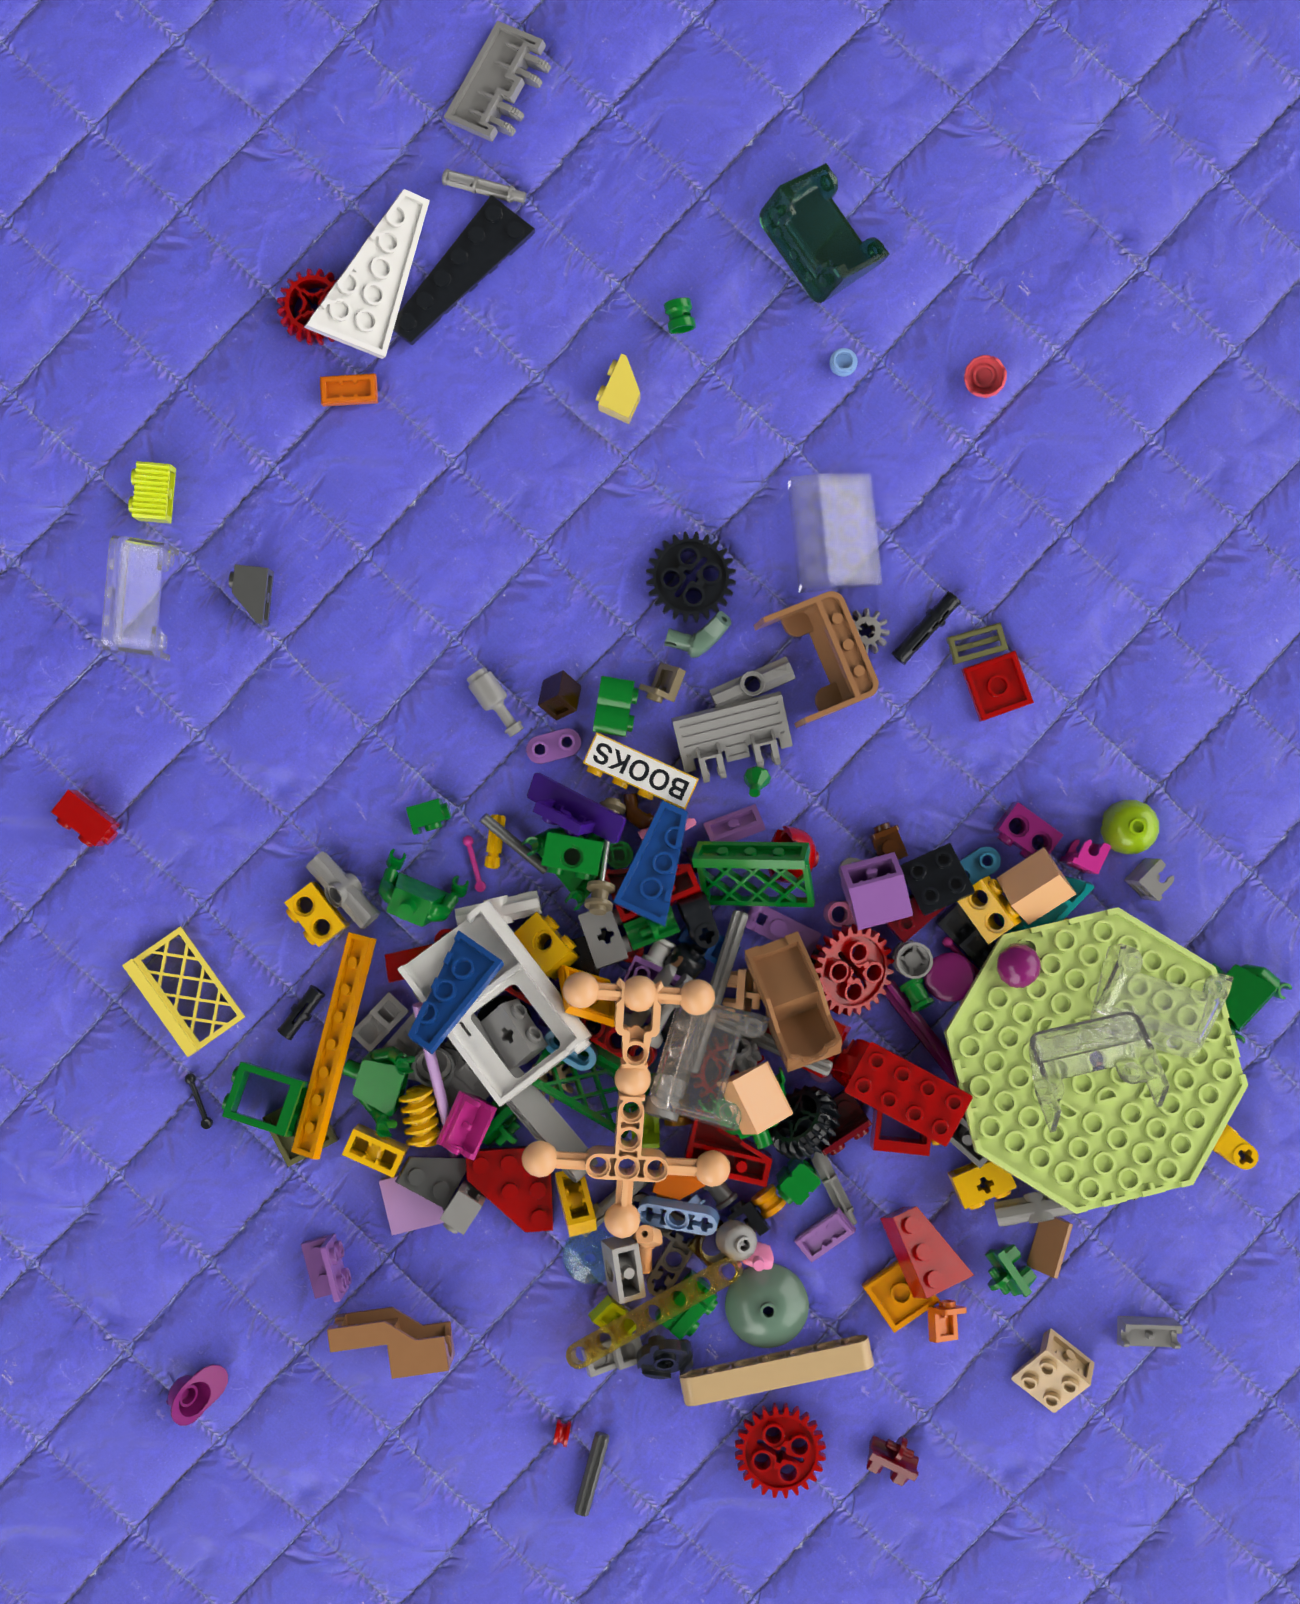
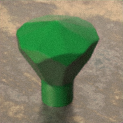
M758 766L748 768L743 776L746 785L750 788L749 795L752 797H758L761 789L767 786L771 779L769 772Z

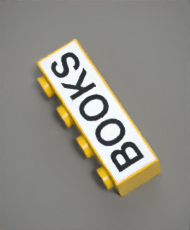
M597 732L583 761V764L588 766L586 771L601 778L604 773L613 777L611 783L624 789L631 785L639 789L638 795L652 801L655 796L684 810L699 780L692 775Z

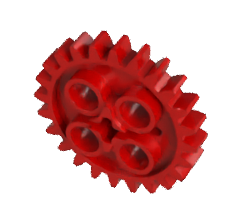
M853 923L851 927L842 925L841 931L832 929V938L824 935L823 938L826 944L824 946L816 945L820 951L819 955H811V958L816 961V964L813 966L820 979L829 1010L839 1015L843 1013L847 1016H850L852 1012L860 1015L861 1008L868 1011L871 1010V1001L878 1004L879 999L877 995L879 993L886 995L883 986L891 985L892 983L886 979L887 975L894 973L893 970L888 968V965L892 964L894 959L887 957L892 951L891 948L885 946L887 940L879 937L880 933L871 930V928L858 930L856 924Z
M773 1403L772 1411L768 1412L767 1408L763 1405L762 1415L759 1416L755 1411H752L753 1422L747 1419L743 1420L747 1430L738 1429V1436L741 1438L740 1440H735V1447L740 1449L735 1452V1459L741 1460L737 1464L738 1470H745L743 1473L744 1481L752 1478V1489L761 1485L762 1495L770 1489L772 1490L773 1498H776L778 1491H782L784 1497L787 1498L788 1490L792 1489L797 1496L799 1495L798 1486L801 1485L808 1490L807 1480L817 1481L814 1471H823L822 1465L818 1462L826 1460L825 1453L821 1452V1450L826 1449L825 1441H820L823 1437L822 1430L815 1431L818 1426L817 1421L808 1422L810 1418L808 1412L799 1416V1406H796L790 1412L787 1403L783 1405L782 1410H778L776 1403ZM770 1427L780 1429L776 1436H768L766 1434L767 1429ZM797 1438H802L806 1441L802 1447L798 1448L791 1444ZM757 1440H763L765 1443H757ZM781 1447H785V1451L781 1450L779 1454H776L775 1449L780 1450ZM760 1453H765L769 1456L765 1462L755 1460L756 1455ZM795 1457H797V1458H803V1460H802V1461L796 1460ZM787 1464L795 1467L790 1473H783L781 1471V1468Z

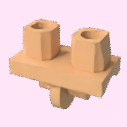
M749 968L731 971L727 987L737 988L736 998L726 997L723 999L722 1013L735 1016L736 1020L751 1019V1009H760L761 996Z

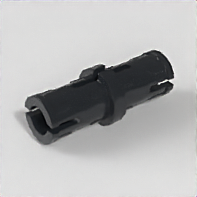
M310 985L300 1001L292 1005L291 1013L277 1031L286 1039L292 1040L303 1023L311 1019L312 1011L325 994L319 988Z

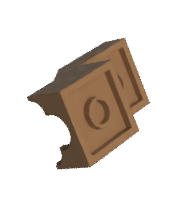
M797 931L776 941L745 950L746 964L766 1008L767 1026L787 1072L840 1054L842 1038L830 1014L820 979L799 932Z
M394 1307L337 1314L335 1322L327 1329L330 1352L387 1345L392 1379L449 1371L455 1356L450 1321L422 1325Z

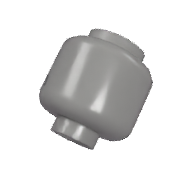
M739 1220L724 1222L716 1233L715 1241L717 1248L722 1254L734 1261L748 1259L757 1247L756 1233L751 1227Z

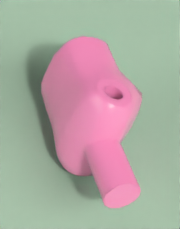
M757 1242L754 1253L748 1259L741 1262L754 1267L756 1271L770 1270L774 1262L772 1249L767 1244Z

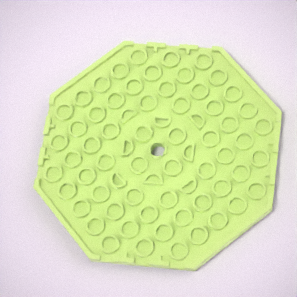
M1119 907L1001 935L944 1031L958 1088L971 1094L973 1097L965 1112L974 1151L1075 1214L1166 1192L1167 1190L1194 1185L1248 1087L1246 1075L1243 1074L1239 1061L1240 1053L1236 1038L1231 1032L1228 1021L1230 1017L1224 995H1221L1217 979L1219 977L1216 967ZM1010 944H1026L1036 951L1040 959L1041 970L1039 976L1033 983L1024 988L1009 986L1001 980L997 972L999 954ZM1094 1050L1099 1051L1103 1057V1061L1098 1067L1092 1066L1089 1061V1053Z

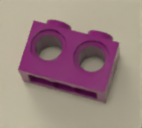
M1012 802L993 828V830L999 833L997 838L1009 847L1012 844L1022 850L1019 854L1025 859L1037 852L1032 846L1034 836L1040 835L1043 838V847H1045L1049 855L1063 837L1062 833L1019 802ZM1014 818L1018 819L1021 823V829L1017 834H1013L1009 829V823Z

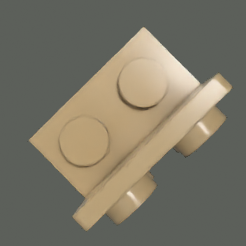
M1050 1328L1043 1334L1040 1352L1015 1371L1011 1379L1051 1412L1056 1413L1091 1386L1095 1363Z

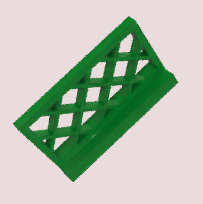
M697 842L692 857L693 867L697 868L701 891L705 892L710 905L814 907L815 905L809 864V843ZM705 868H717L721 872L714 876L706 871ZM732 868H743L748 872L742 877L733 871ZM759 869H773L776 873L768 877ZM801 869L803 874L797 878L787 870ZM727 875L736 883L730 888L720 880L723 876ZM754 875L764 883L757 888L747 880ZM782 876L792 884L785 889L775 880ZM716 886L724 894L722 896L710 895L709 889ZM742 886L752 894L750 896H742L736 890ZM771 887L779 895L777 897H770L763 891ZM798 887L806 893L807 897H796L791 891Z
M592 1042L598 1050V1058L595 1065L590 1069V1073L578 1075L577 1069L570 1066L573 1077L559 1079L556 1066L566 1064L564 1061H561L551 1069L554 1081L545 1083L537 1079L531 1084L615 1133L616 1124L613 1122L611 1113L617 1112V1106L609 1108L604 1094L618 1093L616 1085L615 1087L603 1089L599 1076L607 1074L613 1078L615 1084L614 1077L617 1069L621 1066V1058ZM546 1048L541 1053L535 1066L551 1054ZM585 1050L580 1053L584 1057L589 1056ZM593 1077L597 1091L584 1094L580 1080ZM575 1082L578 1096L569 1097L564 1094L562 1084ZM649 1088L645 1092V1098L650 1092ZM599 1096L603 1110H591L586 1099ZM634 1102L626 1103L623 1110L630 1113L629 1109L634 1108L632 1110L634 1112L637 1110L638 1104ZM629 1130L623 1132V1134L621 1135V1137H622V1138H625V1137L627 1136Z

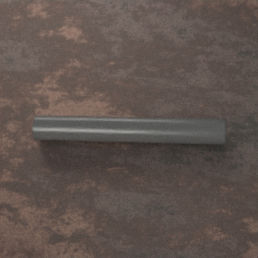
M485 813L479 822L542 874L546 873L547 866L541 865L542 859L537 854L527 856L526 854L531 852V849L525 844L521 846V841L489 814Z

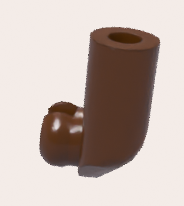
M637 793L624 794L626 819L638 829L649 828L654 818L653 814H646L639 809Z

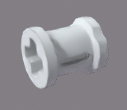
M665 938L654 942L648 954L643 955L642 958L664 968L665 958L677 945Z

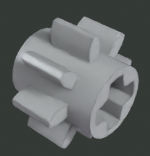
M744 1038L731 1042L729 1051L724 1052L731 1071L737 1069L739 1072L756 1066L757 1061L762 1060L756 1042L751 1041L749 1043Z

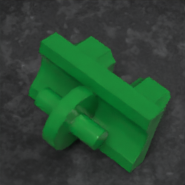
M671 906L669 907L666 927L642 916L623 923L633 951L680 932Z
M494 1100L491 1104L497 1108L496 1113L498 1115L491 1121L482 1143L489 1146L495 1141L501 1146L508 1140L510 1143L515 1144L518 1138L514 1133L521 1127L515 1121L518 1117L506 1103L499 1107Z
M1007 1244L999 1250L990 1249L985 1254L993 1266L988 1270L992 1277L988 1282L990 1290L1000 1289L1004 1295L1011 1292L1013 1296L1022 1294L1023 1297H1027L1032 1293L1029 1287L1036 1280L1037 1276L1028 1266H1022L1017 1270L1013 1265L1021 1257V1253L1014 1244Z

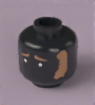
M680 943L665 958V966L670 963L677 967V975L682 976L686 973L694 980L706 968L705 953L695 943L692 945Z

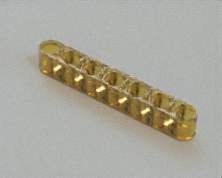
M729 1257L715 1262L573 1343L566 1351L567 1362L575 1369L585 1368L736 1282L743 1274L742 1263ZM724 1263H731L735 1267L733 1278H727L723 1275L722 1266ZM700 1277H706L710 1281L711 1287L708 1292H702L698 1288L697 1281ZM675 1291H681L685 1295L686 1302L684 1306H678L673 1301ZM650 1305H656L660 1308L661 1317L659 1320H654L649 1316ZM626 1319H632L636 1323L637 1327L634 1334H630L625 1330L624 1322ZM602 1333L610 1335L612 1339L610 1348L604 1347L601 1344L600 1336ZM577 1347H583L586 1350V1361H580L577 1358Z

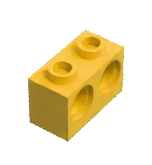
M990 876L972 885L975 889L973 895L957 901L988 944L1022 922L1019 918L1020 915L1003 896V890L998 881L991 879ZM978 890H982L987 894V903H982L978 899ZM995 913L1003 916L1004 926H999L995 923Z
M316 881L310 882L284 902L288 907L286 913L293 922L297 923L299 921L305 929L303 935L311 945L316 943L318 947L323 946L349 926V923L339 910L326 900L323 889ZM304 897L310 898L313 903L310 912L303 911L300 906V902ZM320 919L327 920L330 925V930L327 934H322L318 931L317 924Z

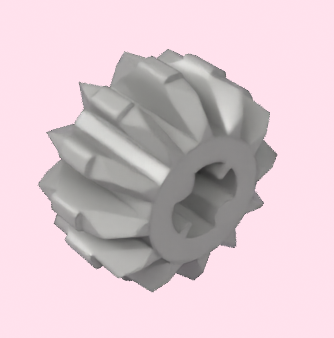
M864 608L863 616L857 610L853 611V621L858 633L862 630L860 627L862 625L865 629L870 628L872 631L868 635L871 637L869 639L866 635L862 637L860 635L867 654L868 647L873 654H876L879 651L876 644L884 647L887 643L880 636H888L890 634L889 630L881 629L882 626L887 624V620L883 619L880 622L876 620L880 615L879 611H876L872 617H869V608Z

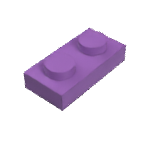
M756 804L703 823L710 841L734 842L766 830Z

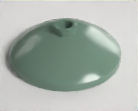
M773 1263L772 1269H763L762 1271H756L754 1267L749 1266L738 1273L728 1287L725 1297L727 1320L735 1334L750 1345L761 1348H773L784 1345L799 1334L807 1320L809 1301L806 1289L799 1277L782 1265ZM766 1306H770L773 1308V1312L765 1314L763 1309Z

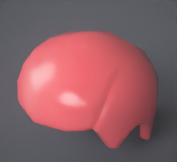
M981 355L973 358L965 369L964 382L966 388L976 397L986 399L997 395L1004 388L1007 380L1006 368L994 356Z

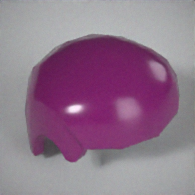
M1010 944L999 954L997 959V972L1001 980L1011 987L1024 988L1029 986L1037 979L1041 970L1040 959L1036 951L1026 944Z

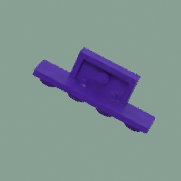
M541 773L534 774L527 798L536 802L533 812L542 816L544 822L559 825L564 828L566 834L574 837L594 833L613 844L619 842L626 823L625 817Z

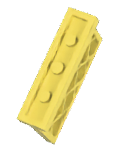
M181 926L134 959H130L122 965L187 1057L194 1055L201 1048L246 1017ZM178 935L186 943L184 955L168 953L170 941ZM165 945L164 952L157 951ZM189 949L195 957L188 956ZM151 954L163 955L160 972L148 970L142 960ZM167 956L183 958L180 975L164 973ZM187 959L199 961L202 966L200 978L184 976ZM205 971L209 975L211 980L204 979ZM152 974H157V975H159L158 982L156 981V979L153 977ZM163 976L179 978L176 995L163 991L161 988ZM183 979L199 981L196 998L180 995ZM203 982L216 985L218 988L216 1001L200 998ZM221 994L223 995V997L226 999L227 1002H221V1001H220ZM168 997H175L174 1005ZM179 998L195 1001L193 1017L181 1016L178 1012ZM199 1001L215 1004L212 1020L196 1018ZM219 1004L231 1006L237 1016L228 1023L216 1021ZM184 1019L192 1020L191 1027L188 1026ZM195 1022L212 1023L210 1035L200 1042L194 1034ZM215 1024L223 1025L221 1028L214 1032Z

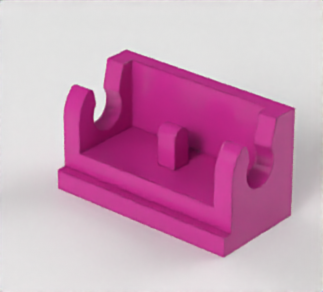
M1088 839L1081 846L1079 853H1077L1076 847L1079 845L1080 840H1074L1070 844L1066 855L1061 856L1060 862L1083 873L1099 874L1111 846L1106 843L1094 844L1091 839Z
M459 1091L436 1143L453 1154L458 1155L460 1153L464 1157L474 1160L497 1108L479 1096Z

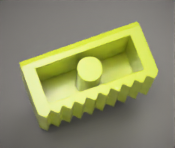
M136 462V469L133 468L131 471L134 495L130 496L128 502V509L133 518L145 522L172 523L176 468L165 463Z

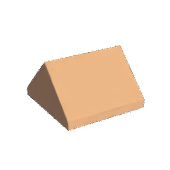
M1045 847L996 878L1010 905L1028 925L1076 895V892Z
M768 1061L717 1082L742 1135L760 1134L793 1114Z

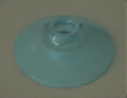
M597 1228L587 1238L582 1234L569 1237L563 1250V1262L567 1272L575 1280L585 1284H597L606 1280L600 1240L611 1237L607 1232ZM593 1254L596 1260L589 1263L585 1260V1256Z

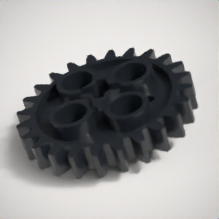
M684 532L683 540L680 541L674 534L672 536L673 544L670 545L665 540L662 542L664 551L655 548L654 552L658 559L649 558V563L654 566L652 569H646V574L653 576L652 579L646 581L647 586H654V589L649 592V596H658L659 598L655 601L654 605L664 604L663 614L672 610L673 620L679 614L683 615L684 623L687 622L689 616H693L695 623H698L700 614H703L704 618L709 620L710 610L716 614L720 612L717 606L718 603L723 606L728 604L723 596L733 595V592L727 588V586H734L736 584L735 580L729 578V576L736 573V569L727 567L733 562V558L724 559L727 548L718 551L719 540L715 541L712 545L709 544L708 534L703 540H699L698 532H695L693 539H689L687 532ZM690 551L696 556V561L693 564H685L681 561V554ZM703 557L707 558L706 563L696 574L695 579L697 582L690 581L679 597H675L677 590L686 581L685 573L691 574ZM713 568L717 571L718 578L715 581H707L703 577V571ZM669 573L676 574L679 578V583L673 587L667 586L663 581L664 577ZM696 590L701 594V600L698 603L692 604L686 600V593Z

